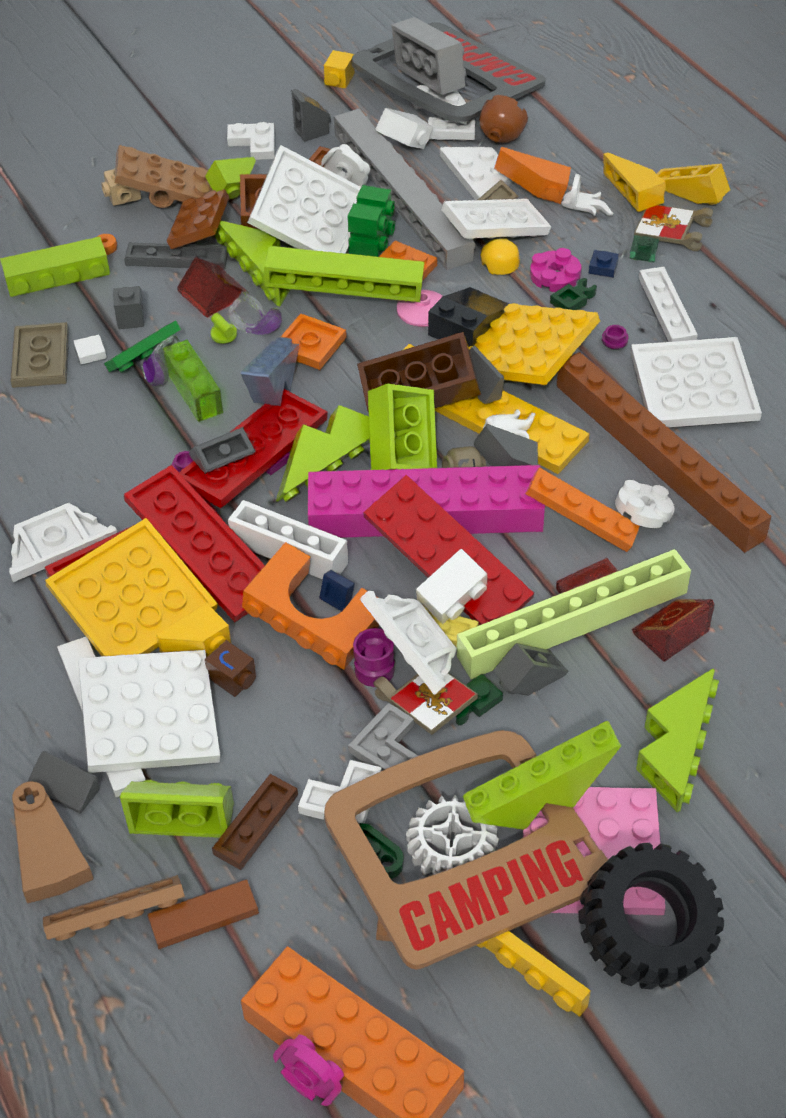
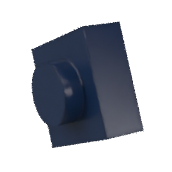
M594 250L588 274L614 278L619 254Z
M330 570L323 575L319 599L342 612L352 600L355 583Z

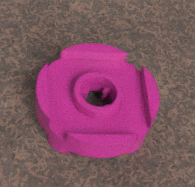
M567 248L536 253L532 257L530 278L537 287L542 288V285L549 287V291L556 292L568 284L574 287L577 280H580L581 263L575 256L571 255V251Z
M299 1034L294 1040H284L273 1054L275 1064L281 1059L285 1066L281 1070L283 1077L307 1099L312 1101L318 1096L325 1099L321 1105L329 1106L342 1090L340 1080L344 1077V1073L341 1068L330 1060L325 1061L315 1051L314 1044L303 1035Z

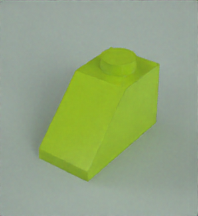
M254 157L214 160L205 177L212 190L218 192L225 189L229 199H234L240 195V174H250L256 160Z

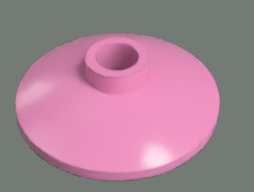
M421 290L420 302L399 300L397 303V314L407 324L426 327L428 326V311L443 296L435 291Z

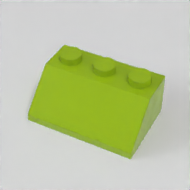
M385 384L368 391L371 470L437 468L434 390Z
M145 780L143 782L131 781L120 795L129 834L220 838L232 821L234 801L231 786H224L219 783L200 785L182 781L177 783H158L153 780Z

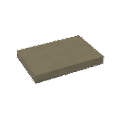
M67 322L15 326L11 368L12 388L66 384L69 334Z

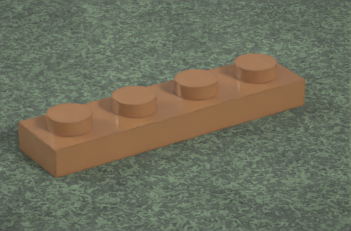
M176 875L43 917V928L47 940L55 938L57 941L73 937L76 935V931L90 927L91 930L103 928L109 925L112 919L122 916L125 919L138 917L144 913V909L158 905V908L170 907L176 904L179 898L185 897L180 879Z

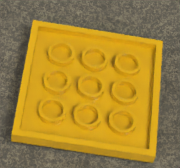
M512 303L504 308V313L499 319L491 322L490 329L476 339L477 343L474 346L503 375L504 380L547 385L598 325L600 319L598 312Z
M147 518L45 580L46 587L101 656L151 653L158 648L157 633L206 603L214 611L217 610V602Z

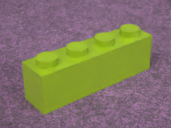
M100 236L0 258L10 297L110 275L107 255Z

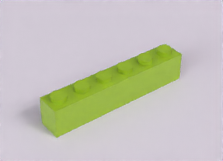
M268 246L264 266V286L420 302L424 262Z

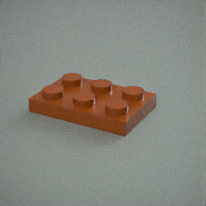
M225 189L218 192L216 190L209 191L203 197L197 199L189 198L181 204V208L166 241L170 249L216 234L229 200V195Z

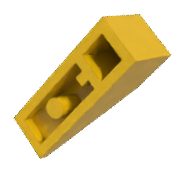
M608 152L603 154L604 175L638 212L664 203L666 183L652 169Z
M722 163L661 169L657 173L666 183V192L697 204H717L730 191Z

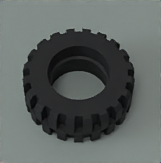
M640 843L635 848L628 846L620 850L592 875L587 882L588 887L581 895L580 903L584 907L578 912L579 923L586 925V928L581 932L583 942H590L593 947L589 954L595 962L601 959L606 964L603 971L611 977L618 973L622 976L621 983L628 986H633L635 983L640 982L639 986L641 989L652 990L656 986L663 989L674 985L678 981L681 982L711 959L710 954L717 950L721 941L717 934L724 929L723 917H718V913L723 910L722 899L720 897L715 898L713 893L717 886L713 879L707 880L702 872L706 869L699 862L693 865L688 861L690 855L681 850L676 854L672 853V848L669 845L660 843L653 849L651 843ZM629 888H648L666 899L672 907L677 921V935L674 943L669 946L654 945L640 938L632 930L626 919L623 906L624 895Z

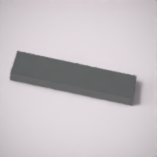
M129 242L124 260L125 266L225 270L228 251L226 246L183 245L170 249L168 244Z

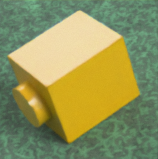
M334 50L331 52L324 64L325 85L347 88L355 74V69L351 64L354 54Z

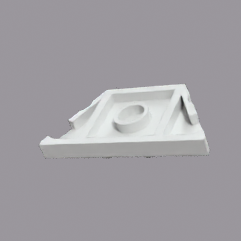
M492 147L440 148V157L475 200L479 199L501 179L508 186L514 182L494 169L498 154Z
M70 503L14 525L13 532L14 543L11 550L13 559L12 568H9L11 580L15 582L44 570L45 566L117 533V530L112 525L106 527L98 523L97 517L81 512L78 507Z
M367 591L360 598L361 602L382 627L385 635L393 641L403 654L405 661L414 668L434 695L437 694L445 686L443 679L450 671L451 659L454 658L457 648L419 600L402 599L399 596L390 594L385 599L376 598L374 591Z

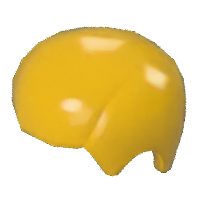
M493 239L485 244L481 250L482 265H486L488 272L491 274H509L519 267V250L513 242L507 239Z

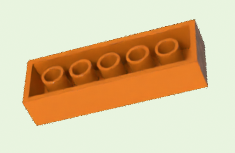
M288 946L241 999L244 1020L278 1045H281L286 1039L294 1040L299 1034L307 1037L314 1044L315 1051L325 1061L330 1060L336 1063L343 1071L344 1077L340 1080L341 1091L377 1118H442L464 1089L463 1069Z

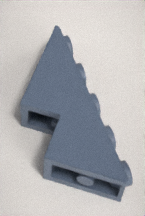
M286 337L276 338V341H272L241 371L243 381L254 403L280 406L283 390L291 391L299 344L292 343V339Z

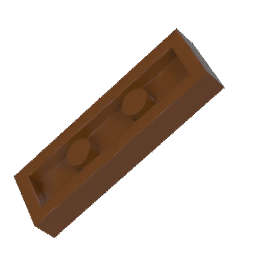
M269 774L212 847L213 855L242 870L297 798L298 788Z

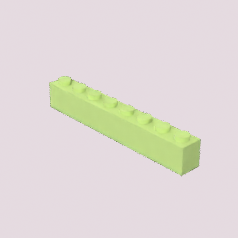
M675 549L457 634V658L470 679L476 678L480 674L493 671L516 643L548 649L686 594L691 569Z

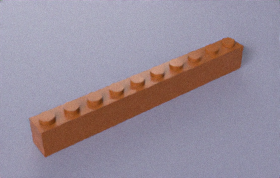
M581 352L570 356L559 369L557 375V387L744 553L766 540L771 515Z

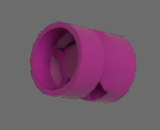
M371 628L360 632L355 637L353 643L356 678L360 683L370 687H375L373 682L381 676L390 682L395 672L393 641L385 635L382 629Z

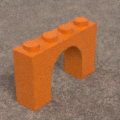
M285 542L244 589L242 608L252 617H259L270 624L275 631L290 636L301 647L316 652L327 663L337 665L345 670L354 658L353 643L355 637L366 629L378 628L379 626L378 622L360 600L367 590L361 588L345 609L333 617L317 619L302 614L293 606L289 597L308 575L311 557Z

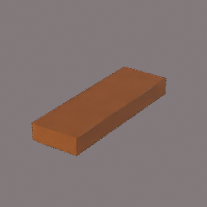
M246 879L147 915L158 949L257 915L259 912Z

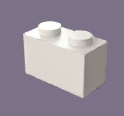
M460 549L416 589L417 600L444 624L448 619H456L463 612L464 605L471 598L476 600L487 589V573L468 554Z

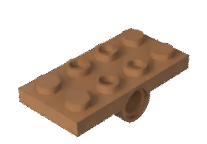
M118 146L114 183L149 192V200L156 207L166 208L174 200L184 202L189 198L197 199L212 191L205 177L208 170L204 168L190 166L180 161L166 159L132 147Z

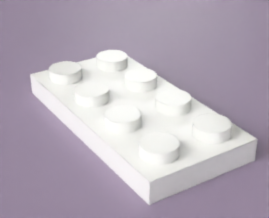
M528 199L444 201L441 209L449 221L466 239L514 238L517 236L536 237L537 235H548L551 229V225Z

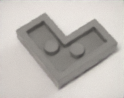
M388 703L348 745L349 753L366 764L382 767V771L417 757L418 755L399 744L403 737L414 727V718Z

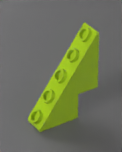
M220 221L215 234L217 242L220 245L226 246L230 257L235 258L239 262L241 269L244 272L247 271L251 276L254 284L262 288L267 299L272 300L280 307L291 289L264 286V266L268 246L281 247L280 239L259 229Z
M338 405L330 416L326 432L303 424L296 433L276 501L279 502L284 499L285 502H288L300 493L298 491L300 487L306 485L308 488V472L336 471L343 465V459L349 456L352 460L365 450L363 446L370 442L369 416Z
M713 668L647 710L644 728L656 740L639 751L636 770L653 788H656V791L677 813L681 811L682 803H690L694 784L688 783L689 775L696 777L700 757L694 756L696 749H703L707 731L701 730L702 723L709 724L713 705L707 704L708 698L715 699L719 680L713 679L715 672Z
M605 721L466 792L463 795V799L472 822L523 830L527 829L546 803L574 807L621 747L610 722Z

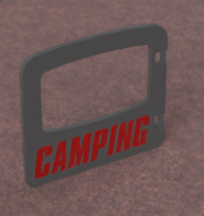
M433 22L429 25L461 42L464 49L463 66L466 74L494 91L461 106L452 105L422 91L375 63L395 55L393 38L377 44L368 50L357 52L353 55L351 62L354 69L384 88L433 113L435 116L442 117V120L466 122L479 117L485 102L491 100L495 95L508 96L516 100L544 87L546 81L543 75L439 22Z

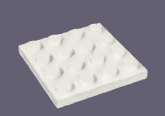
M280 145L247 223L297 249L346 254L350 238L347 215L353 203L356 204V197L361 187Z
M738 337L631 345L630 353L644 407L668 428L760 421L762 412Z
M205 650L78 658L87 768L89 773L220 762L209 674L204 660L206 659Z

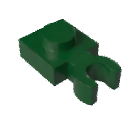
M580 279L576 287L568 284L550 295V304L556 308L579 310L587 305V299L593 298L596 295L597 286L593 285L586 288L587 279Z
M480 674L466 684L467 687L478 694V698L456 716V724L458 726L468 721L470 713L474 712L480 717L503 700V692L483 674Z

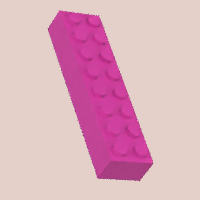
M540 465L308 472V524L340 538L383 536L364 518L363 512L407 475L470 534L543 532L545 505L525 494L534 473Z

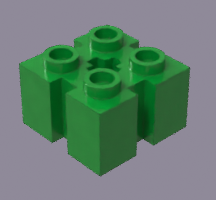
M362 185L356 197L357 202L356 204L353 203L347 215L348 232H350L348 240L349 254L379 257L382 251L387 249L389 235L393 236L395 221L392 220V215L395 209V201L391 200L390 189Z

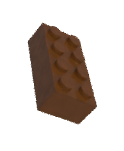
M464 332L357 363L368 412V391L385 384L434 390V408L481 395Z

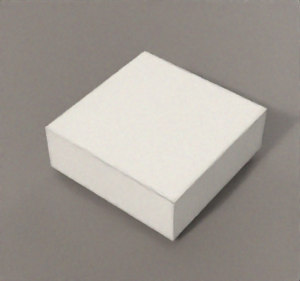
M100 335L74 340L80 364L106 359Z

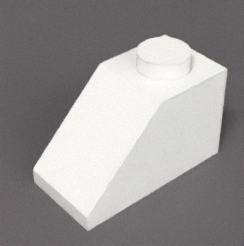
M385 108L375 130L408 146L424 149L434 127L414 114Z

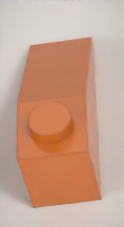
M501 147L494 169L536 197L561 204L568 186L571 167Z

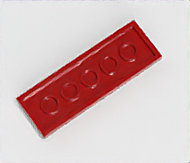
M284 389L280 406L264 404L230 431L232 432L243 427L255 450V454L206 474L193 461L179 473L203 499L222 508L292 449L296 433L303 424L317 429L327 420L328 411Z
M172 465L124 494V501L141 520L148 519L234 622L248 614L242 608L243 591L265 565Z
M405 475L363 512L364 518L427 578L460 549L468 554L487 573V589L478 599L473 600L471 598L464 605L465 608L463 610L472 620L478 621V626L518 611L534 598V592L409 476Z

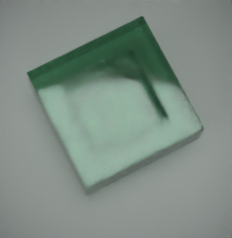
M634 235L630 259L655 262L659 238Z

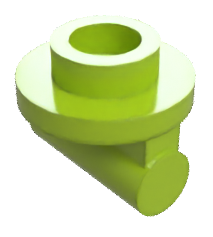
M215 313L211 317V321L214 323L210 331L212 340L221 344L233 341L237 336L236 327L228 323L219 313Z

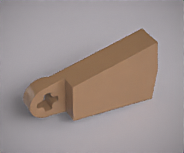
M25 782L19 785L13 792L12 801L14 805L22 889L27 904L61 895L93 880V875L87 861L51 802L45 788L37 782ZM32 794L35 802L28 804L26 796Z

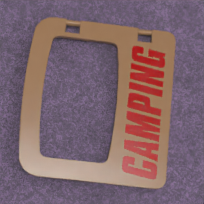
M499 730L439 748L358 781L334 793L325 804L324 820L329 832L402 961L411 969L425 968L579 901L582 892L588 887L587 882L608 860L603 851L599 850L591 838L590 832L573 807L546 803L541 812L547 819L548 824L522 839L483 857L423 879L404 884H396L390 879L355 817L361 812L397 794L478 764L503 759L512 768H515L536 757V753L530 744L521 735L512 731ZM584 841L592 854L583 857L575 844Z

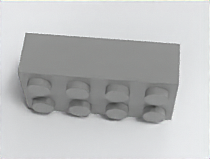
M416 17L391 24L397 69L441 95L465 87L464 49L460 41Z

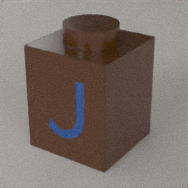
M227 640L204 659L209 679L234 697L243 689H248L256 678L254 659Z

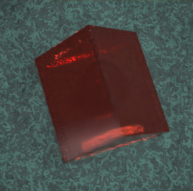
M198 257L194 258L177 287L178 292L206 318L249 296V292L220 266Z
M676 599L632 628V631L638 639L665 662L709 632L715 604L712 599Z

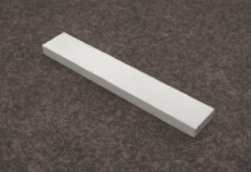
M87 637L57 646L81 711L82 700L78 658L95 657ZM141 769L106 772L115 797H119L131 781H145Z

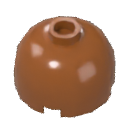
M495 95L491 100L485 102L479 121L481 130L490 140L497 143H510L516 140L524 131L528 122L527 111L524 108L521 110L517 106L519 102L508 96Z

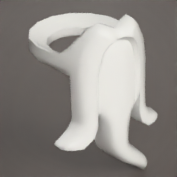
M575 174L572 190L564 195V201L561 202V205L566 208L589 212L593 216L596 215V210L602 211L607 216H612L613 212L605 202L600 200L601 192L597 194L580 192L581 175Z
M516 410L514 414L492 415L485 420L484 427L486 424H490L529 439V434L526 431L530 428L536 414L534 412L531 413L526 420L518 419L521 413L519 410Z

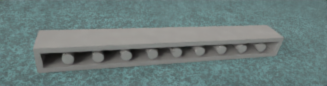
M359 108L334 116L335 137L341 144L348 145L363 161L368 163L370 167L368 176L378 188L391 190V200L395 201V209L433 255L437 257L446 270H450L472 262L476 248L474 239H466L460 234L441 210L443 205L438 200L436 194L427 188L426 183L415 174L412 167L408 166L403 156L396 152L391 142L387 141L382 133L375 130L376 127L371 123L370 118L365 116Z

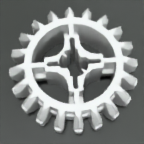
M441 795L439 804L429 800L426 804V809L418 807L416 818H411L409 829L406 832V841H408L407 852L412 856L414 867L421 866L423 876L431 872L435 875L496 851L495 849L498 847L497 827L495 825L472 822L465 801L463 803L458 802L456 795H454L452 801L446 802ZM454 832L453 847H450L451 833Z

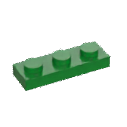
M175 320L106 361L104 365L109 372L117 368L122 372L134 365L132 359L140 356L142 360L152 354L153 346L160 343L163 347L175 340L176 338L173 334L180 331L181 328Z

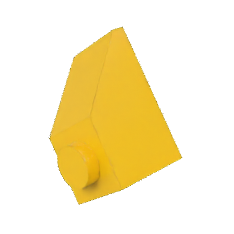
M208 603L156 634L160 653L205 650L207 658L225 640L231 643L229 625Z

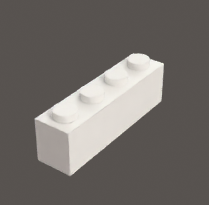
M245 500L240 503L228 519L229 527L251 551L271 559L282 545L287 542L311 557L308 574L323 579V575L330 570L341 575L348 565L347 540Z

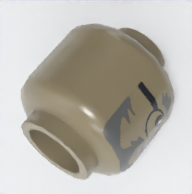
M457 447L450 449L447 455L443 457L442 468L486 467V460L475 447Z

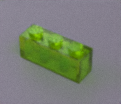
M184 340L163 348L166 372L197 421L200 422L222 414L223 406L220 388L189 341Z

